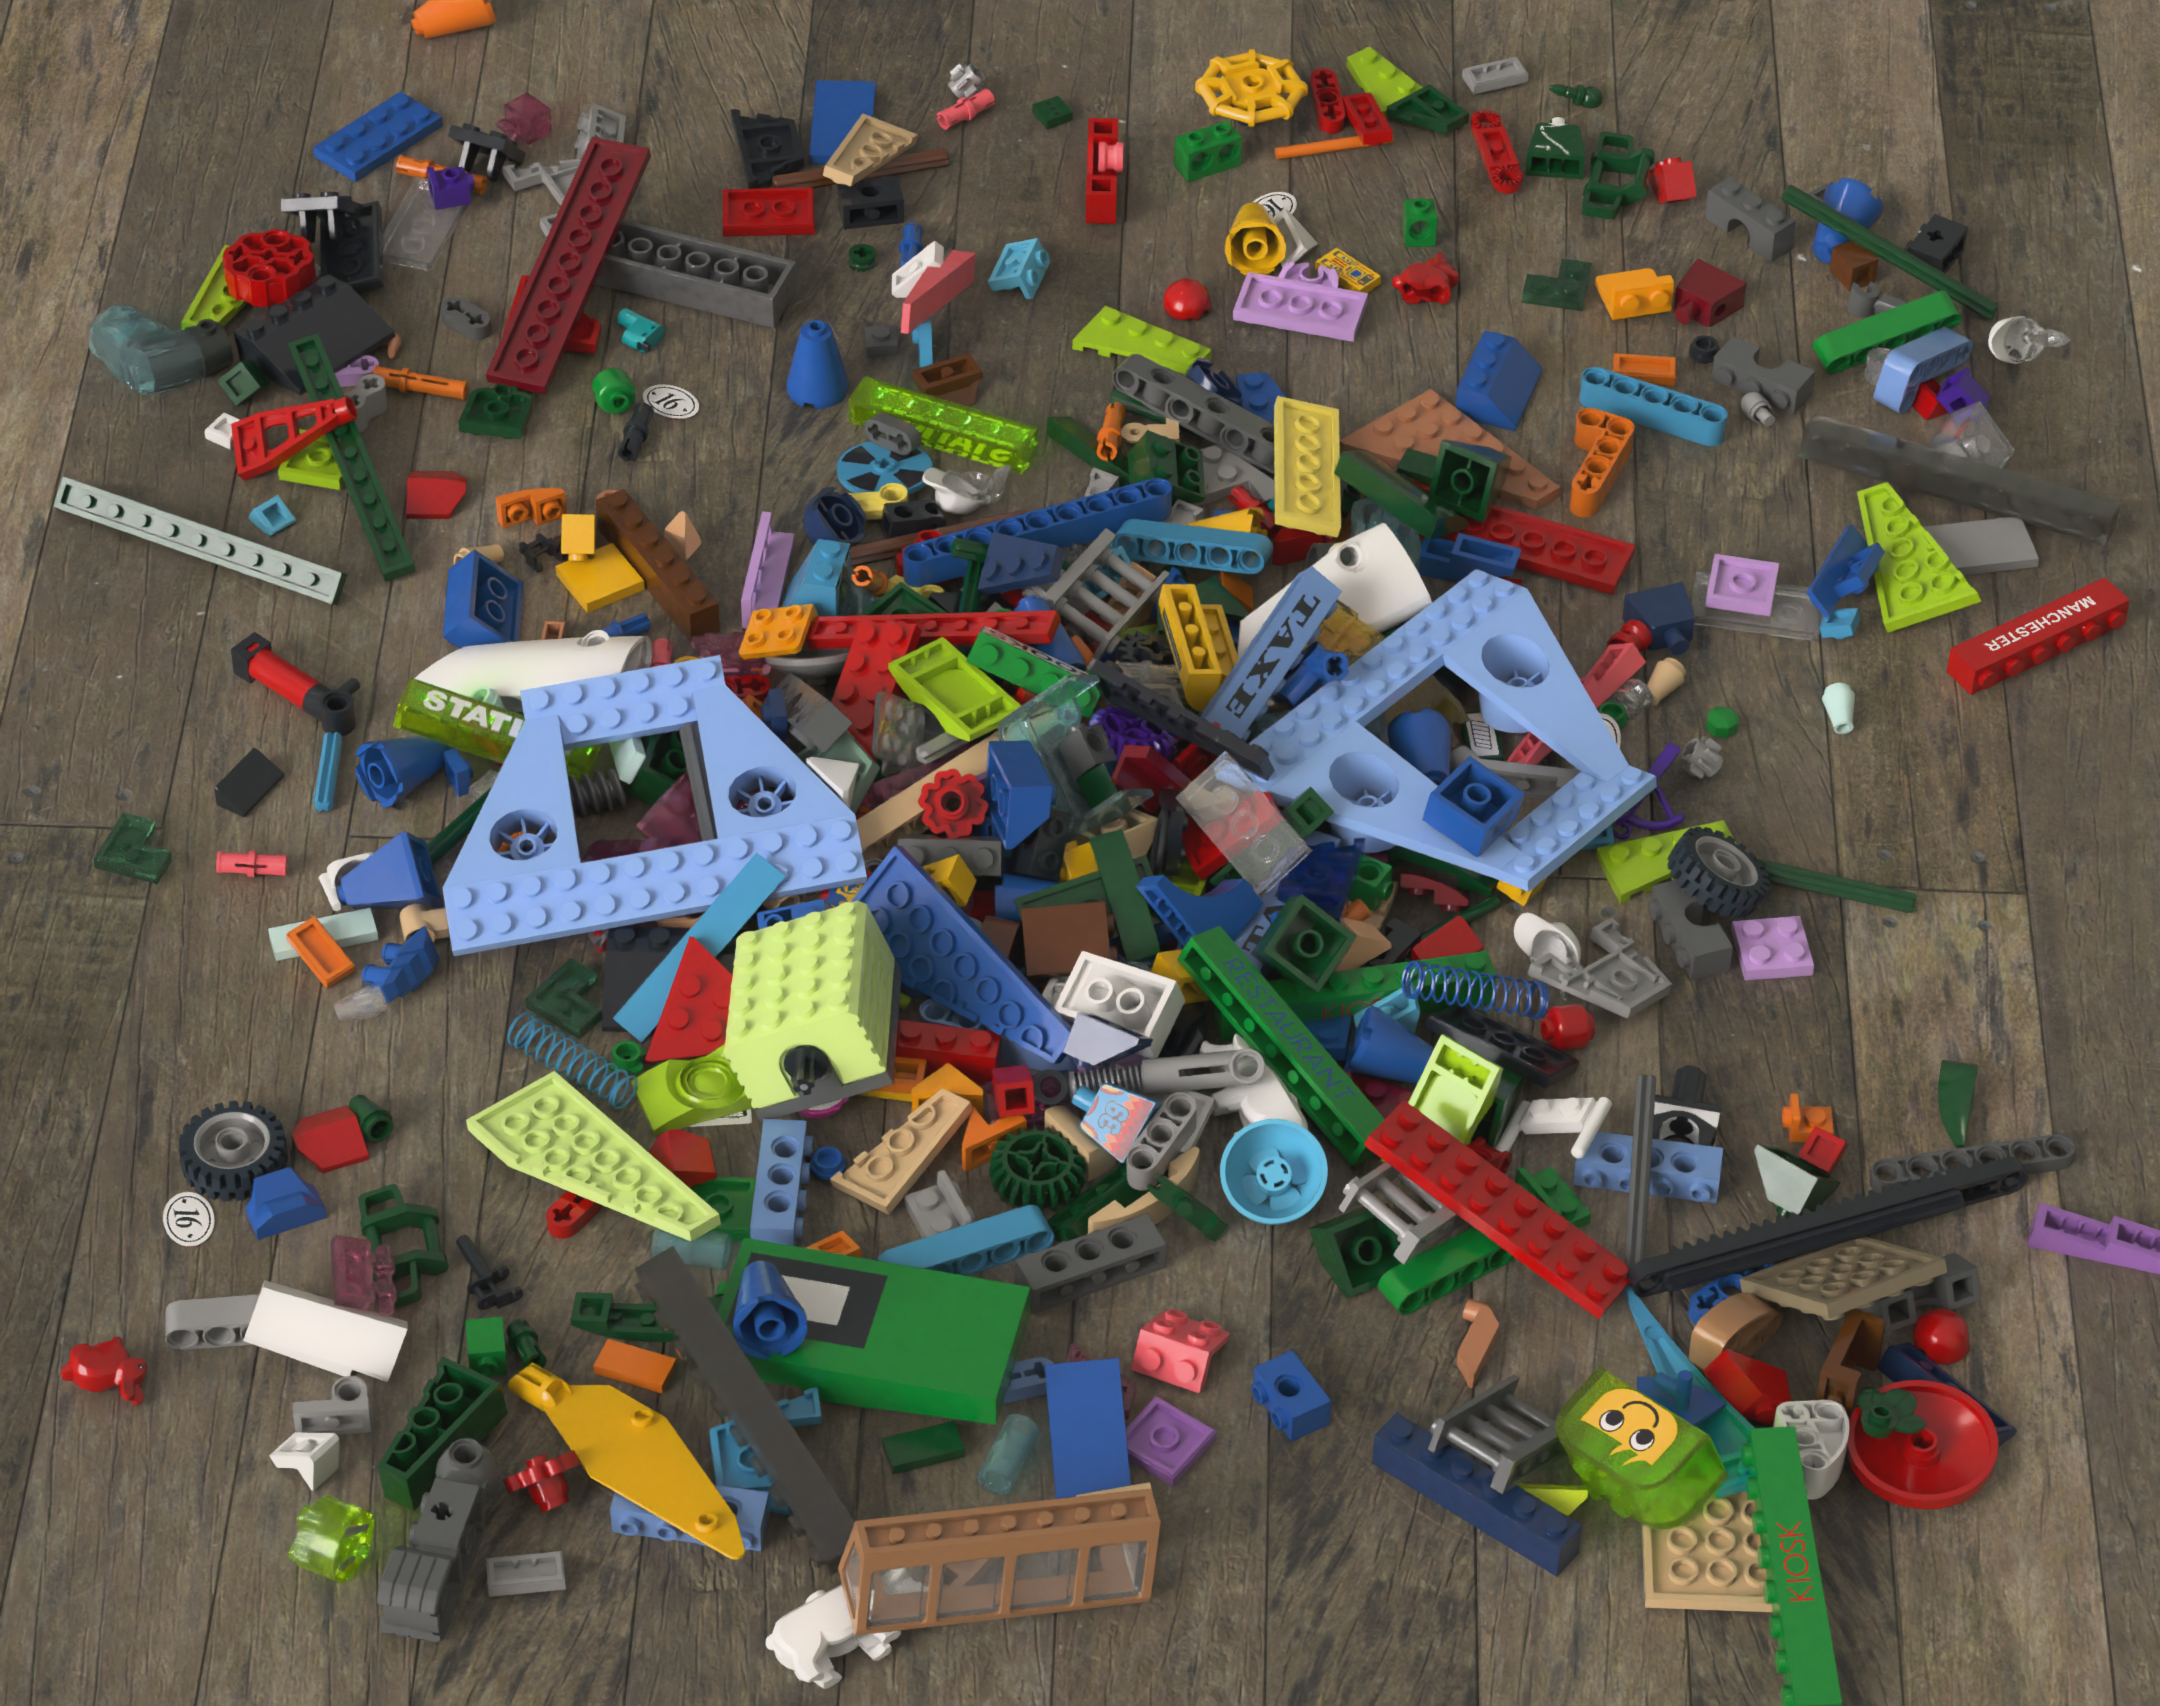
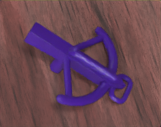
M1669 742L1647 771L1656 776L1657 787L1654 790L1668 819L1649 821L1634 815L1648 796L1647 794L1615 821V827L1618 825L1622 828L1625 827L1627 829L1626 833L1619 834L1613 829V836L1618 839H1627L1632 832L1630 824L1645 830H1664L1676 826L1685 819L1682 813L1674 816L1658 783L1679 755L1680 748Z

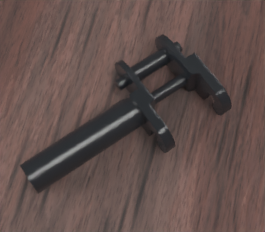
M538 533L536 534L535 541L529 544L525 542L519 543V552L525 556L526 563L537 573L543 571V564L541 561L538 562L537 556L545 552L549 556L553 555L558 561L566 559V555L561 554L560 551L562 534L553 539H547ZM538 546H540V547L542 548V549H540V550H538V551H536V552L533 550L534 548H536V547H538Z
M462 1235L456 1240L457 1246L478 1277L467 1287L469 1294H476L478 1297V1309L486 1310L494 1306L499 1309L518 1301L523 1296V1291L519 1286L514 1289L515 1294H512L509 1288L497 1290L494 1284L505 1280L509 1276L510 1271L507 1266L501 1267L502 1272L500 1274L496 1267L489 1269L468 1235ZM491 1289L492 1293L485 1295L483 1291Z

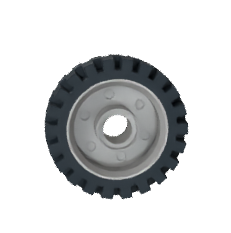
M1701 827L1688 829L1676 843L1667 859L1669 861L1667 864L1668 869L1672 870L1670 872L1672 878L1678 879L1677 885L1680 888H1686L1685 893L1690 898L1693 896L1698 898L1696 902L1701 906L1704 903L1707 904L1708 910L1714 913L1716 910H1719L1721 916L1727 917L1730 914L1732 918L1736 919L1739 916L1741 918L1747 917L1760 904L1770 886L1769 875L1767 871L1763 870L1764 865L1761 862L1755 861L1757 857L1752 852L1747 853L1745 851L1746 846L1742 843L1737 845L1733 837L1728 836L1725 838L1723 832L1716 830L1714 833L1708 827L1704 829Z
M229 1101L228 1108H224L221 1102L215 1104V1111L213 1112L207 1107L201 1110L202 1118L196 1114L190 1118L191 1125L186 1123L183 1127V1134H180L179 1156L184 1178L187 1179V1183L191 1188L195 1186L196 1192L201 1195L207 1192L208 1198L214 1200L218 1194L221 1195L222 1201L230 1202L231 1195H236L237 1201L245 1200V1193H249L250 1196L252 1195L254 1178L286 1168V1162H288L287 1143L282 1123L279 1119L276 1120L273 1112L269 1111L266 1113L265 1107L257 1105L253 1110L252 1102L244 1101L243 1106L238 1107L237 1101Z

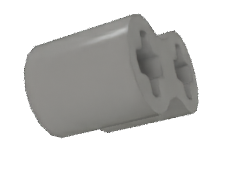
M364 375L359 378L353 390L343 393L344 396L351 398L356 407L358 417L354 421L359 433L368 427L370 419L385 413L387 410L385 381L379 375Z

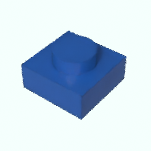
M456 748L444 751L445 777L458 797L471 793L470 778L474 777V773L467 758L462 759Z

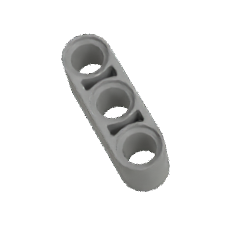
M1185 1092L1171 1094L1129 1149L1126 1155L1127 1182L1132 1188L1143 1191L1148 1190V1184L1155 1186L1158 1183L1156 1174L1160 1173L1163 1175L1166 1172L1168 1163L1176 1158L1196 1129L1197 1106L1194 1097ZM1176 1114H1185V1116L1179 1117ZM1157 1140H1166L1167 1142L1159 1143V1142H1156V1141H1157ZM1146 1166V1167H1148V1168H1146V1169H1139V1168H1136V1167Z
M259 1295L190 1299L170 1303L165 1311V1341L167 1345L177 1350L254 1345L243 1340Z

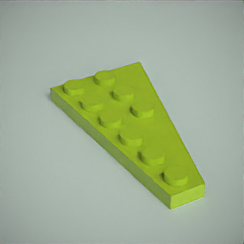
M1888 482L1857 492L1868 547L1878 542L1885 551L1878 564L1880 567L1874 573V579L1883 623L1888 633L1982 602L1977 591L1969 585L1960 570L1956 569L1947 554L1929 532L1921 526L1919 520L1908 510L1903 500Z

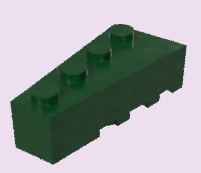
M443 1356L437 1365L438 1372L433 1380L429 1379L423 1388L424 1396L418 1406H413L407 1415L408 1423L403 1431L397 1432L377 1466L385 1498L413 1511L421 1505L424 1493L431 1491L434 1480L437 1478L435 1474L437 1461L443 1452L453 1442L463 1438L474 1439L480 1443L508 1414L500 1382Z

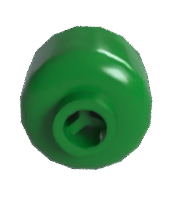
M614 367L607 368L599 372L593 380L592 393L597 404L604 412L614 415L621 414L629 410L635 403L637 397L636 388L630 376L624 370Z

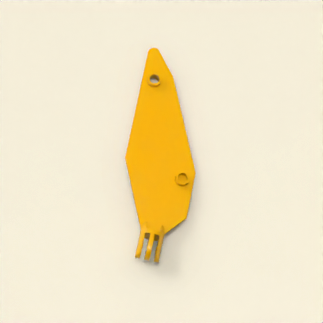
M533 1362L509 1380L507 1386L511 1393L547 1414L570 1449L575 1450L579 1462L590 1478L730 1559H741L745 1555V1548L735 1514L665 1416L610 1385H569L563 1379Z

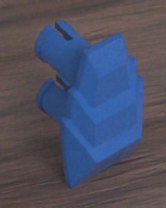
M426 926L419 929L403 945L391 942L385 944L381 957L385 959L383 962L389 966L366 965L362 971V981H365L364 985L380 987L387 1003H390L399 996L403 998L410 991L414 992L434 970L440 960Z

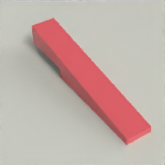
M951 250L940 268L927 266L903 302L901 333L909 334L974 282L976 253Z
M1634 643L1609 645L1588 674L1579 679L1597 709L1637 672L1646 661ZM1528 732L1506 762L1537 765L1553 749L1531 732Z

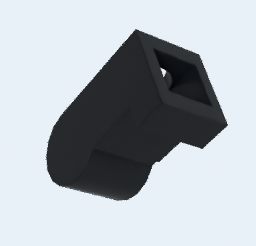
M933 500L886 503L883 506L881 531L885 539L947 526L939 505Z
M1393 917L1385 925V938L1391 942L1392 948L1366 962L1365 967L1411 961V950L1421 942L1422 933Z

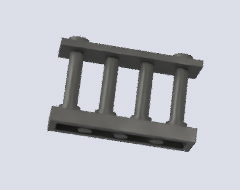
M1512 1375L1500 1383L1496 1382L1490 1389L1445 1415H1439L1430 1429V1434L1433 1436L1428 1450L1435 1453L1448 1444L1454 1443L1491 1465L1495 1475L1490 1487L1501 1494L1506 1493L1576 1450L1586 1424L1585 1421L1580 1420L1583 1415L1577 1411L1563 1419L1558 1418L1554 1420L1514 1396L1520 1379L1516 1375ZM1504 1411H1512L1513 1413L1517 1414L1518 1416L1522 1417L1528 1422L1539 1427L1540 1430L1536 1431L1535 1429L1524 1424L1523 1422L1519 1421L1518 1419L1514 1418L1513 1416L1509 1415ZM1489 1420L1492 1421L1493 1423L1497 1424L1498 1426L1502 1427L1503 1429L1507 1430L1513 1435L1519 1437L1520 1439H1522V1441L1518 1442L1514 1440L1513 1438L1509 1437L1508 1435L1504 1434L1503 1432L1499 1431L1493 1426L1487 1424L1486 1422ZM1471 1431L1505 1452L1500 1454L1467 1433Z

